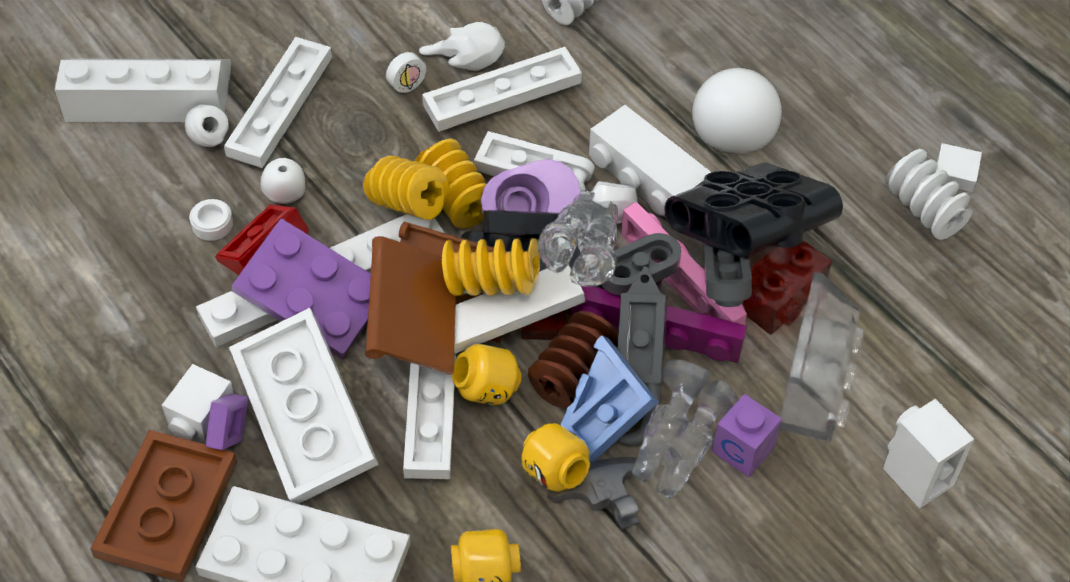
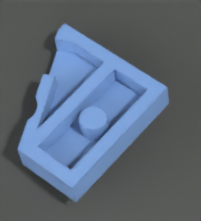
M600 336L597 339L594 348L598 349L589 373L588 375L582 373L576 387L575 400L568 406L561 422V426L584 440L589 448L590 462H594L659 403L611 340L604 336Z

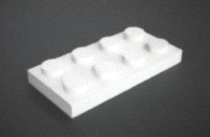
M310 308L229 347L291 502L300 504L379 465L317 318Z
M233 486L196 565L198 576L219 582H396L411 544L410 535Z

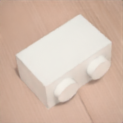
M936 399L921 408L912 406L898 418L896 422L898 428L894 438L888 444L889 453L883 466L886 473L919 509L954 486L974 442V438Z

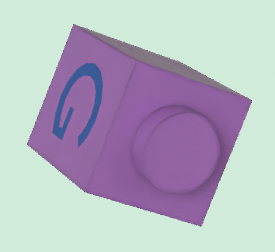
M743 394L717 424L712 452L750 477L775 448L782 418L746 394Z

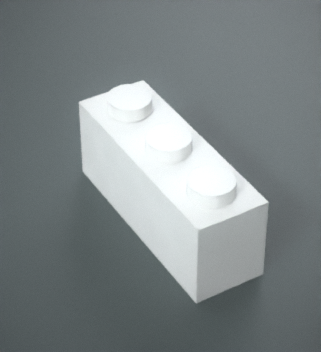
M626 105L590 129L589 156L598 167L605 168L622 185L636 188L637 195L647 202L650 208L660 216L663 215L665 217L664 208L668 198L704 185L705 175L711 173V171Z

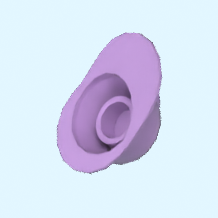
M551 159L538 160L503 171L492 177L484 187L481 197L482 213L483 210L563 213L564 221L577 208L581 195L579 181L572 169L562 162ZM502 233V234H506V235H509V236L526 235V234H508V233Z

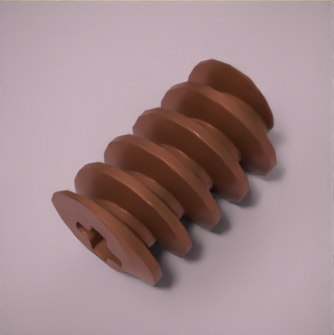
M586 311L575 312L569 318L568 324H565L560 329L558 336H555L548 344V348L544 349L538 356V361H535L528 368L530 384L544 401L559 408H568L572 404L570 397H576V387L582 373L588 375L598 352V349L594 348L597 339L600 336H604L610 339L616 348L618 347L619 333L611 323L599 315Z

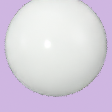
M745 68L726 69L707 79L698 90L692 109L694 127L700 138L715 149L735 154L754 152L770 143L779 129L782 115L780 98L773 85L761 74Z

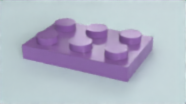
M281 218L232 284V292L280 322L310 308L317 318L331 353L343 360L368 323L371 274Z

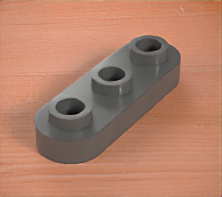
M704 244L706 295L722 307L741 305L743 300L748 299L752 295V274L749 256L744 258L737 257Z

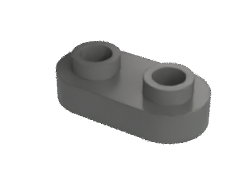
M654 233L612 251L601 261V285L608 292L621 296V293L628 292L645 266L649 269L655 283L663 280L678 270L681 259V246L670 235ZM660 259L662 262L658 263L653 260ZM644 277L642 279V283H647L649 281V277Z

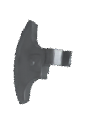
M617 457L590 463L586 478L580 485L559 492L549 490L547 497L554 503L570 498H579L586 501L593 511L610 507L621 529L636 525L639 521L635 513H638L639 510L634 498L627 493L623 482L627 478L644 471L645 459L640 457Z

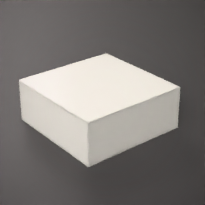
M942 143L937 158L938 167L935 173L944 170L948 173V180L945 184L955 181L959 184L960 190L973 192L982 152Z

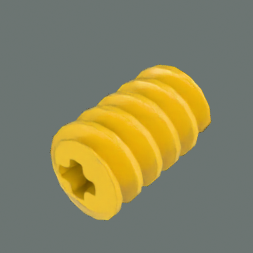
M450 138L424 149L415 161L438 167L446 175L449 190L443 211L450 217V221L455 227L461 229L471 228L480 224L483 221L481 197L487 184H485V179L481 173L477 172V167L474 163L469 161V156L466 152L461 150V145L457 140Z
M390 155L381 158L367 172L362 183L364 193L371 202L385 208L401 211L404 214L420 217L423 220H433L440 214L449 190L448 179L438 167Z
M532 238L528 251H523L520 239H514L511 250L506 251L503 240L497 239L493 252H489L485 239H480L476 252H472L469 241L462 240L459 252H455L452 241L448 240L442 252V269L446 286L454 296L462 295L465 290L471 296L479 295L482 290L487 295H496L500 289L503 294L512 295L517 288L522 295H529L535 288L540 269L538 241L536 238Z

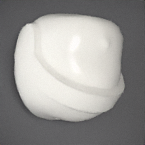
M198 105L192 108L185 118L186 134L194 143L204 147H214L222 143L229 128L226 114L221 109L212 105Z
M278 158L271 161L262 173L261 190L274 203L290 204L297 201L305 192V176L301 166L288 158Z

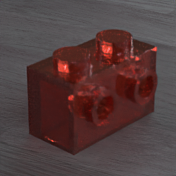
M804 240L803 243L794 247H774L751 267L752 295L748 299L743 300L742 303L747 313L746 317L770 335L776 332L783 324L790 326L799 317L805 304L811 299L813 301L819 300L829 288L830 280H828L832 261Z

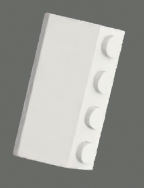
M66 59L60 62L54 90L65 122H185L188 112L201 104L216 106L225 113L231 60Z

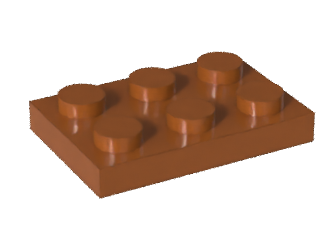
M149 430L90 548L94 558L183 582L237 464L235 452L206 447L202 443Z

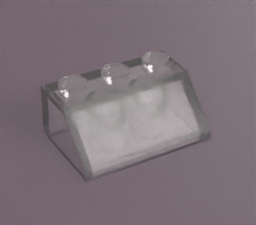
M814 272L780 415V418H782L780 430L831 442L835 426L844 427L850 401L842 399L843 390H852L857 364L849 362L851 353L859 354L865 329L857 327L860 309L822 273Z

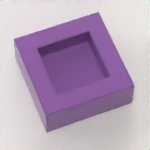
M231 393L211 402L206 447L224 450L243 441L248 397Z

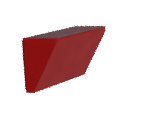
M270 204L223 247L215 258L219 263L240 275L281 218L308 234L309 229L296 208Z

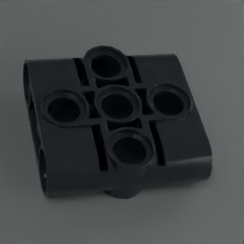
M762 162L738 172L715 171L708 173L704 177V185L668 198L665 202L664 211L669 225L675 231L737 257L744 258L771 246L788 248L800 245L804 240V232L838 219L842 214L843 203L839 192L833 186L797 172Z

